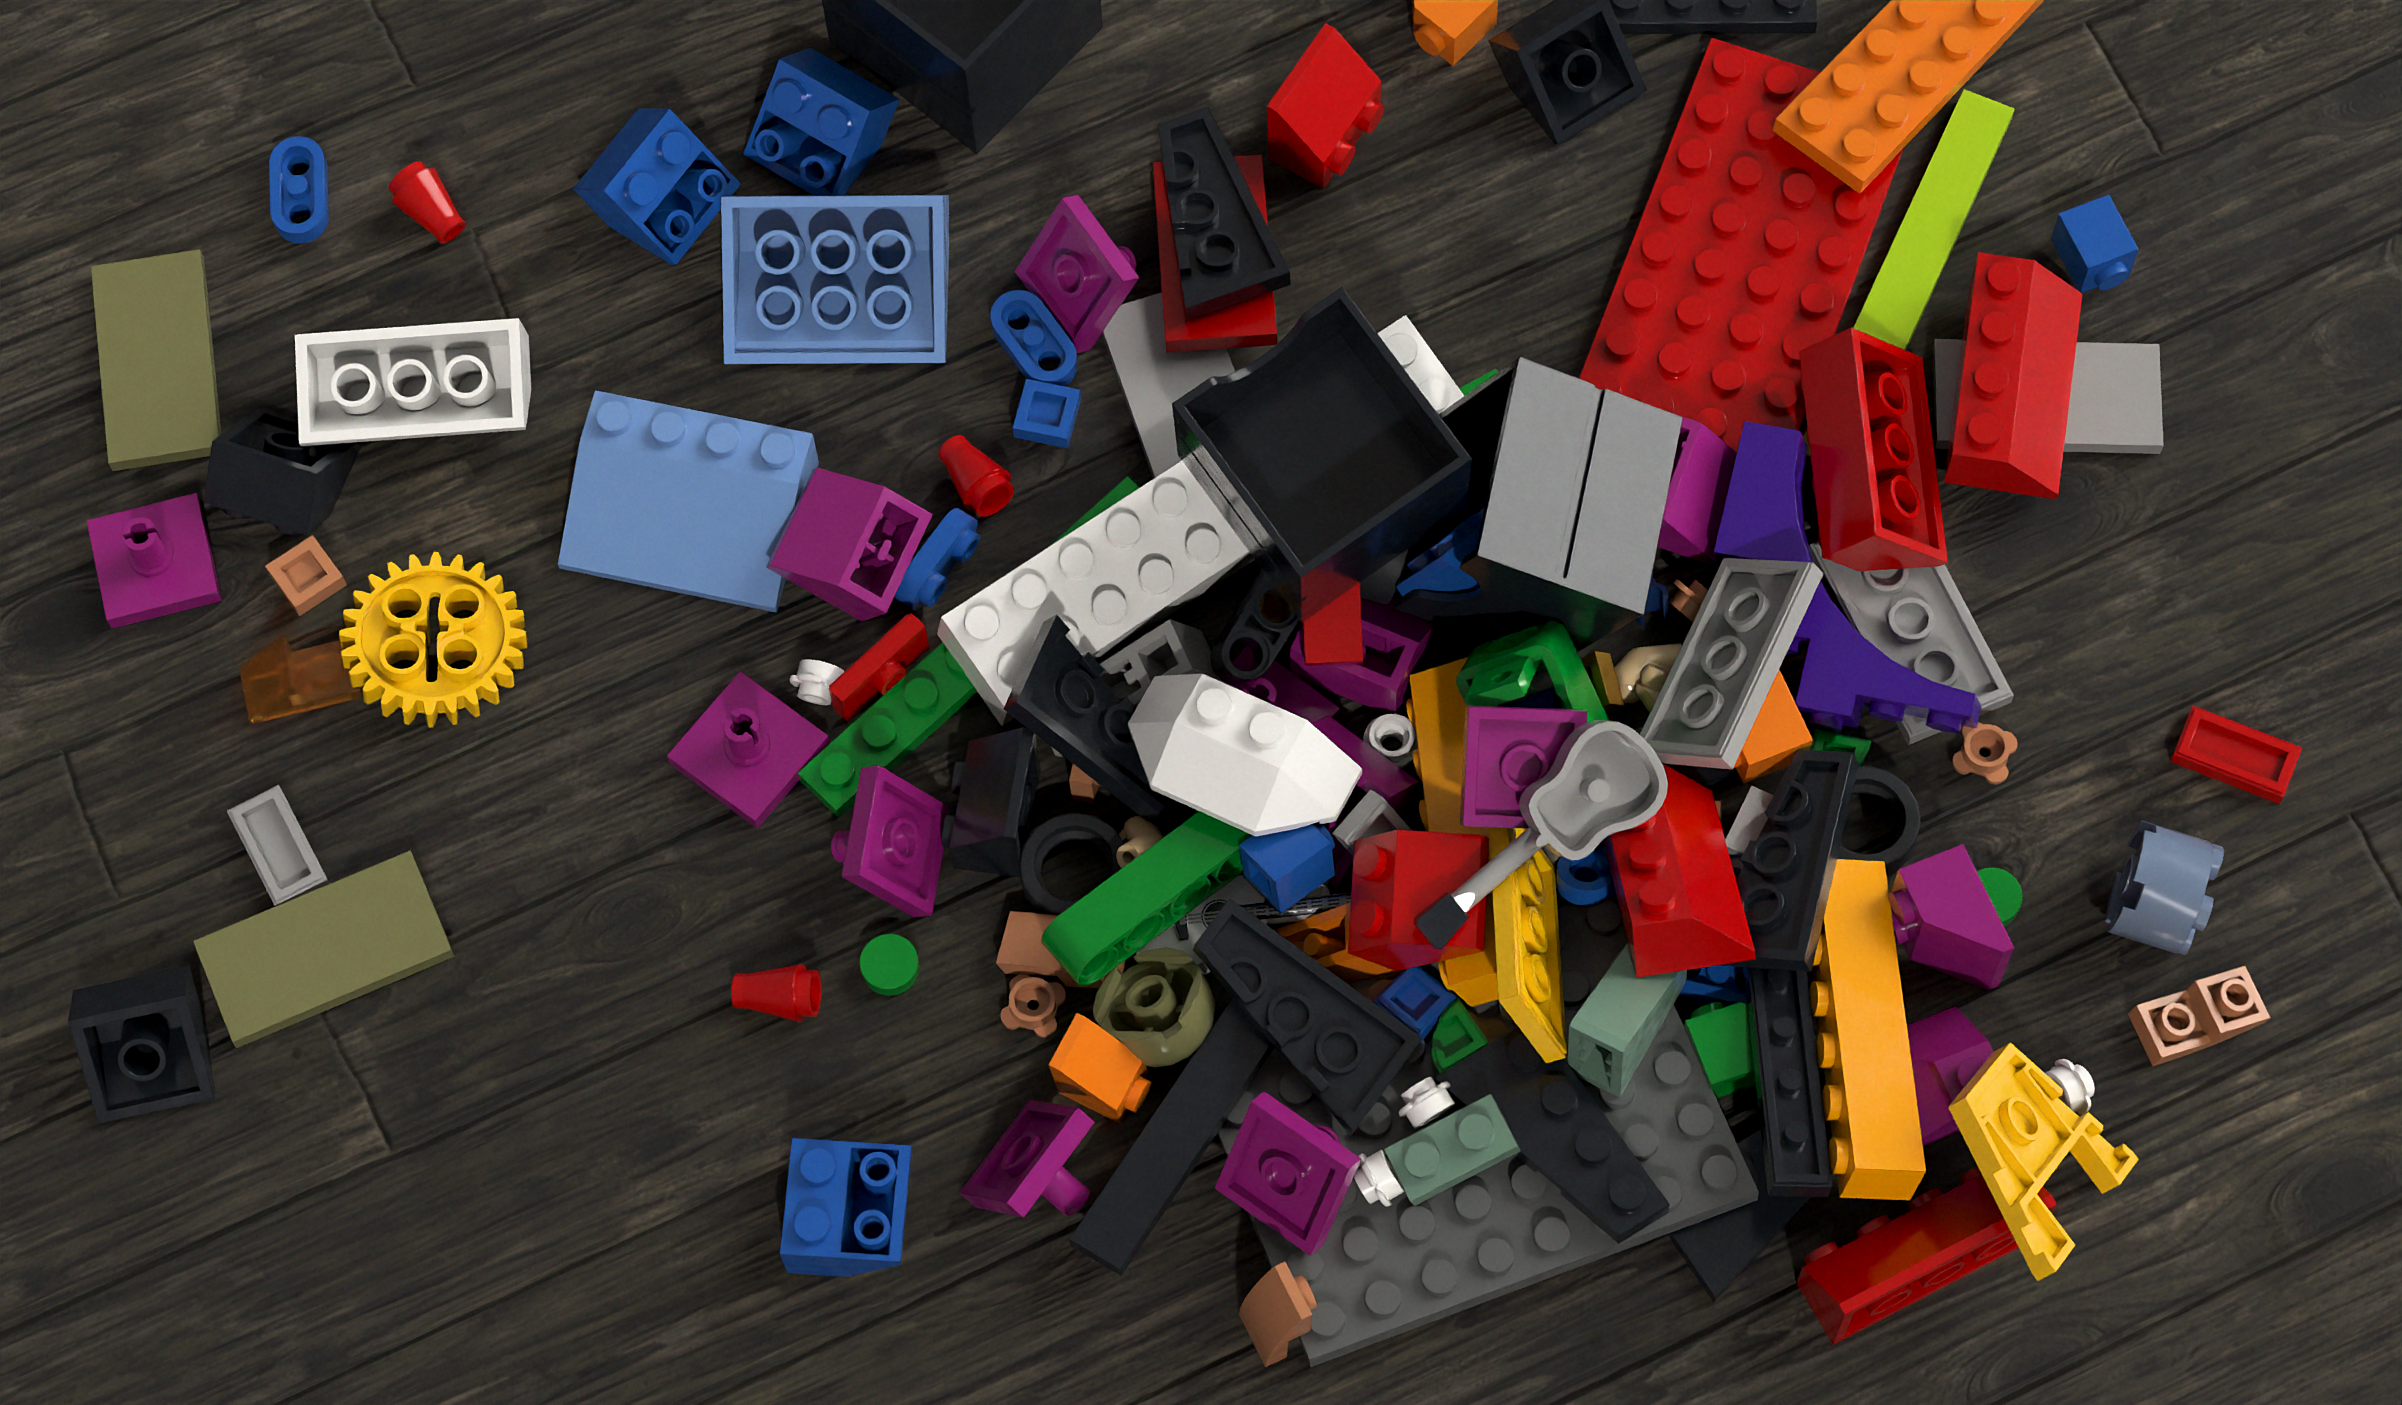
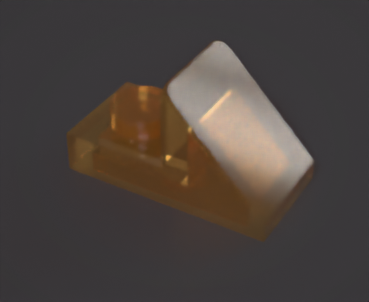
M279 637L239 670L251 724L363 698L361 687L353 688L349 677L351 669L344 668L341 651L345 648L341 647L340 640L292 651L286 637Z

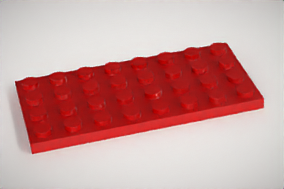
M1711 38L1579 379L1594 384L1595 388L1601 390L1608 389L1664 411L1700 422L1736 452L1738 451L1744 421L1800 431L1806 416L1804 394L1800 385L1801 366L1799 351L1836 335L1904 148L1859 194L1773 131L1776 118L1821 72Z

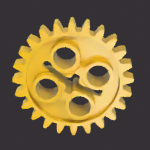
M439 552L433 553L429 566H421L419 559L415 554H412L409 557V569L403 572L393 562L387 563L389 578L386 581L370 574L368 581L371 594L358 590L353 592L354 604L357 609H344L343 617L347 628L339 630L341 647L345 648L341 651L344 668L351 669L349 677L353 688L364 686L362 691L364 702L367 705L382 698L381 708L383 716L388 717L400 707L403 709L404 723L406 725H410L417 713H425L429 728L434 727L438 713H446L452 725L458 724L459 709L465 707L473 716L478 717L480 716L478 700L484 698L488 702L497 705L500 701L496 685L506 688H513L515 685L511 669H523V652L520 650L527 648L526 631L521 630L525 627L523 610H515L517 608V600L514 591L502 593L504 589L503 580L500 575L485 581L483 563L479 562L467 572L464 570L462 555L459 554L453 559L450 566H442ZM439 597L438 620L440 632L437 635V680L428 682L429 657L427 646L430 643V599ZM402 610H414L417 612L416 615L410 618H398L395 616L396 613ZM461 610L474 612V615L463 619L452 616ZM400 660L416 662L413 666L405 669L392 667L394 663ZM458 660L473 662L471 666L464 669L450 667L452 663Z

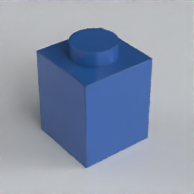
M2109 194L2059 213L2051 237L2073 282L2081 293L2096 287L2100 290H2108L2124 282L2131 273L2139 250Z
M1319 822L1293 830L1256 837L1252 835L1239 845L1244 878L1280 914L1335 876L1332 854L1335 843L1329 831Z

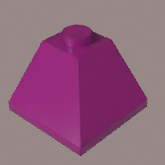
M1956 1007L1907 1025L1923 1147L1960 1132L1948 1107L1994 1052L1985 1036Z

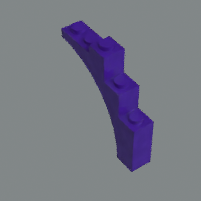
M1744 421L1714 553L1720 563H1722L1723 558L1814 563L1804 524L1802 484L1807 444L1800 431ZM1820 580L1786 655L1799 656L1801 649H1807L1795 703L1801 716L1808 718V726L1833 733H1840L1842 726L1858 728L1864 706L1870 708L1869 714L1871 716L1887 721L1902 722L1905 714L1925 718L1926 726L1949 733H1959L1961 726L1977 728L1981 704L1976 694L1933 682L1891 660L1855 630L1832 602Z

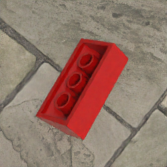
M1978 252L1969 284L1944 483L2057 499L2082 293L2035 260Z
M1852 327L1799 351L1801 366L1800 385L1805 401L1806 437L1810 445L1813 472L1812 489L1816 498L1819 524L1818 542L1821 547L1822 558L1856 571L1938 567L1948 563L1923 358Z
M1662 763L1667 776L1668 788L1663 805L1657 813L1646 822L1634 828L1613 833L1603 839L1636 977L1755 960L1753 941L1712 790Z
M1978 1166L1966 1172L1960 1178L1962 1185L1942 1194L1939 1188L1932 1189L1920 1195L1908 1205L1910 1212L1893 1221H1890L1887 1215L1875 1218L1857 1230L1858 1239L1838 1248L1835 1242L1825 1244L1804 1258L1806 1266L1801 1269L1797 1285L1832 1345L2019 1249ZM2042 1186L2038 1196L2053 1214L2057 1203L2051 1193Z

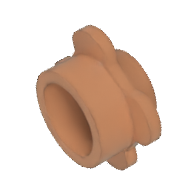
M1676 579L1674 584L1679 590L1669 603L1693 623L1708 589L1697 580H1694L1689 587H1686Z
M1978 722L1977 728L1964 726L1961 732V736L1964 739L1961 751L1955 753L1952 759L1954 769L1963 775L1971 772L1984 776L1990 784L2004 782L2009 773L2006 767L2008 757L2016 751L2018 746L2015 736L1991 724H1981ZM1981 749H1988L1990 756L1983 757L1979 751Z
M1024 974L1015 976L1009 984V1005L1001 1011L1003 1025L1010 1030H1015L1019 1027L1034 1030L1036 1035L1042 1038L1051 1036L1057 1030L1055 1015L1058 1006L1066 1000L1065 989L1058 982L1048 983L1041 978L1030 977ZM1031 1001H1036L1039 1004L1036 1010L1028 1008V1004Z

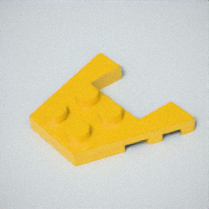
M2008 1043L1989 1056L1948 1108L2031 1273L2039 1281L2055 1273L2075 1247L2074 1242L2038 1196L2039 1190L2069 1151L2072 1153L2102 1194L2120 1185L2139 1159L2125 1144L2116 1148L2110 1145L2099 1135L2103 1131V1125L2089 1112L2080 1117L2058 1098L2062 1096L2063 1089L2012 1043Z

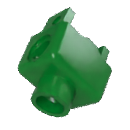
M1556 620L1547 621L1520 632L1480 644L1474 648L1456 677L1457 687L1466 705L1502 707L1504 703L1540 692L1530 683L1536 671H1548L1563 709L1587 711V722L1609 720L1567 629Z

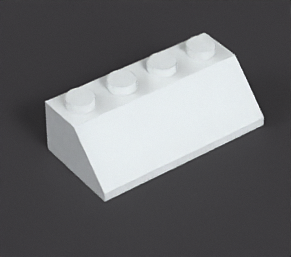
M519 318L295 335L299 444L301 446L526 430L531 395L529 335Z

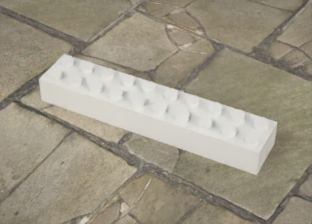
M1406 315L1378 333L1438 414L1464 397ZM1180 461L943 615L937 635L964 670L965 675L1001 726H1004L1013 720L1014 717L1003 708L1040 628L1047 619L1057 614L1070 629L1065 636L1081 655L1090 652L1099 663L1255 559L1183 461Z

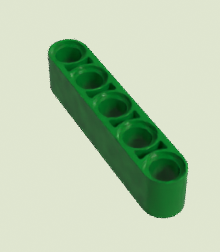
M1200 811L1057 916L1045 929L1041 943L1079 986H1088L1095 983L1242 874L1243 867L1239 845L1252 835Z

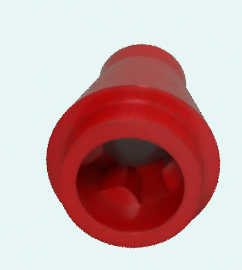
M421 161L414 162L401 170L390 182L388 190L394 196L392 203L433 234L440 244L450 242L464 230L466 222L459 215L435 168H427Z
M963 435L954 436L941 446L938 457L946 466L967 510L976 511L979 516L986 517L999 512L1009 503L1014 493V487L1010 483L1011 475L1007 470L974 447Z
M804 964L748 974L736 973L733 977L731 999L734 1008L750 1009L802 1022L805 1017H816L821 1005L822 984L820 974L817 970H807Z

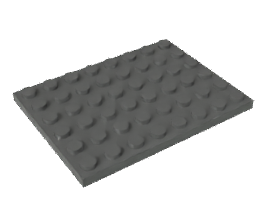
M1617 894L1598 905L1580 906L1570 903L1557 908L1567 1053L1564 1059L1567 1063L1569 1025L1628 943ZM1438 962L1420 966L1445 987L1440 976ZM1398 975L1381 979H1362L1349 985L1373 1002ZM1449 990L1457 999L1459 998L1489 1043L1494 1042L1518 1027L1499 1000L1471 1007L1453 990ZM1674 1004L1620 1098L1578 1077L1670 1204L1668 1214L1620 1244L1561 1195V1190L1539 1171L1535 1173L1518 1158V1153L1416 1206L1410 1202L1406 1192L1391 1199L1392 1205L1384 1206L1380 1200L1370 1204L1353 1177L1324 1245L1312 1256L1248 1212L1270 1269L1285 1261L1293 1277L1301 1274L1304 1276L1314 1295L1317 1308L1311 1310V1330L1298 1337L1310 1368L1757 1201L1759 1191L1716 1096L1708 1086ZM1435 1028L1414 1049L1352 1136L1347 1133L1280 1052L1274 1048L1216 1134L1226 1159L1251 1101L1262 1092H1266L1313 1126L1322 1125L1330 1128L1337 1134L1342 1146L1357 1156L1363 1153L1366 1157L1379 1150H1383L1386 1154L1384 1149L1464 1108L1452 1098L1455 1102L1452 1108L1418 1129H1414L1407 1116L1400 1117L1399 1110L1406 1105L1401 1095L1420 1081L1430 1076L1433 1080L1436 1077L1431 1058V1043ZM1196 1051L1186 1058L1188 1063L1190 1062Z

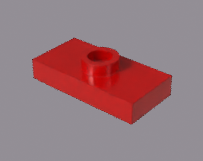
M912 613L910 615L907 614L829 685L833 709L847 723L878 694L885 695L905 677L906 669L929 649L926 627Z

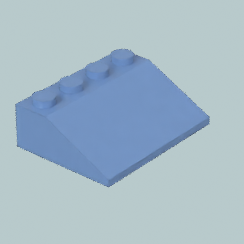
M949 195L721 197L724 364L946 363Z
M595 390L580 438L558 560L559 569L777 613L786 578L771 571L766 566L812 470L818 467L819 460L813 434Z

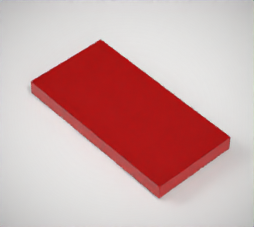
M1262 155L1235 156L1234 159L1268 226ZM1153 162L1166 353L1276 345L1277 326L1274 291L1188 321L1186 320L1163 162Z

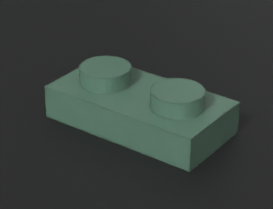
M1491 1094L1384 1149L1410 1202L1414 1206L1521 1151Z

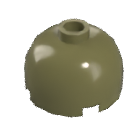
M1164 947L1146 950L1133 956L1138 964L1130 967L1123 974L1120 973L1118 968L1114 969L1097 991L1093 1007V1014L1098 1025L1123 1043L1145 1066L1154 1068L1173 1065L1195 1052L1211 1031L1215 1013V1000L1203 970L1195 964L1192 957L1185 951Z

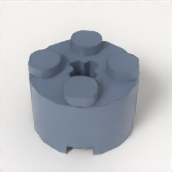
M2142 820L2134 829L2127 843V847L2137 850L2136 855L2131 854L2123 872H2117L2113 882L2105 921L2110 923L2107 932L2175 954L2186 955L2192 944L2195 929L2203 931L2210 917L2214 899L2205 895L2208 879L2214 880L2219 872L2224 849L2222 846L2212 844L2209 841Z

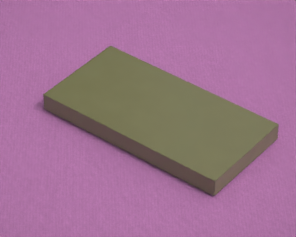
M197 249L91 266L108 464L112 471L210 456L212 441L221 435V423L205 261L201 250Z
M411 850L193 941L231 1040L236 1048L455 957Z

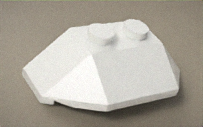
M1205 674L1155 676L1128 722L1129 731L1134 740L1151 790L1255 837L1293 830L1316 822L1320 824L1335 822L1362 775V768L1308 720Z

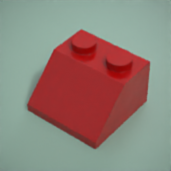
M1327 23L1324 24L1267 105L1268 159L1322 189L1326 187L1335 173L1341 176L1347 170L1355 155V143L1363 132L1371 134L1374 131L1385 109V106L1381 104V80L1342 35Z
M1394 830L1355 840L1348 954L1394 971H1401L1483 952L1487 895L1466 912L1469 918L1442 949L1433 948L1413 923L1414 918L1445 892L1452 894L1488 863L1489 838L1478 834Z

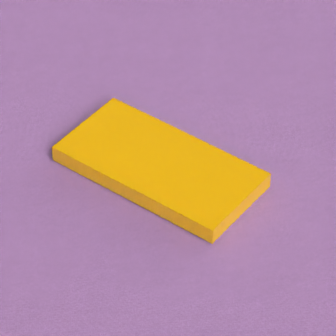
M1489 827L1491 860L1527 828ZM1539 849L1495 887L1492 893L1498 1000L1546 1063L1566 1058L1567 1044L1555 867L1544 851Z

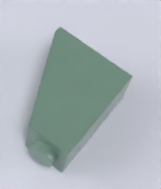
M1627 943L1569 1025L1568 1065L1576 1076L1620 1098L1684 987L1687 970L1637 978L1629 944Z

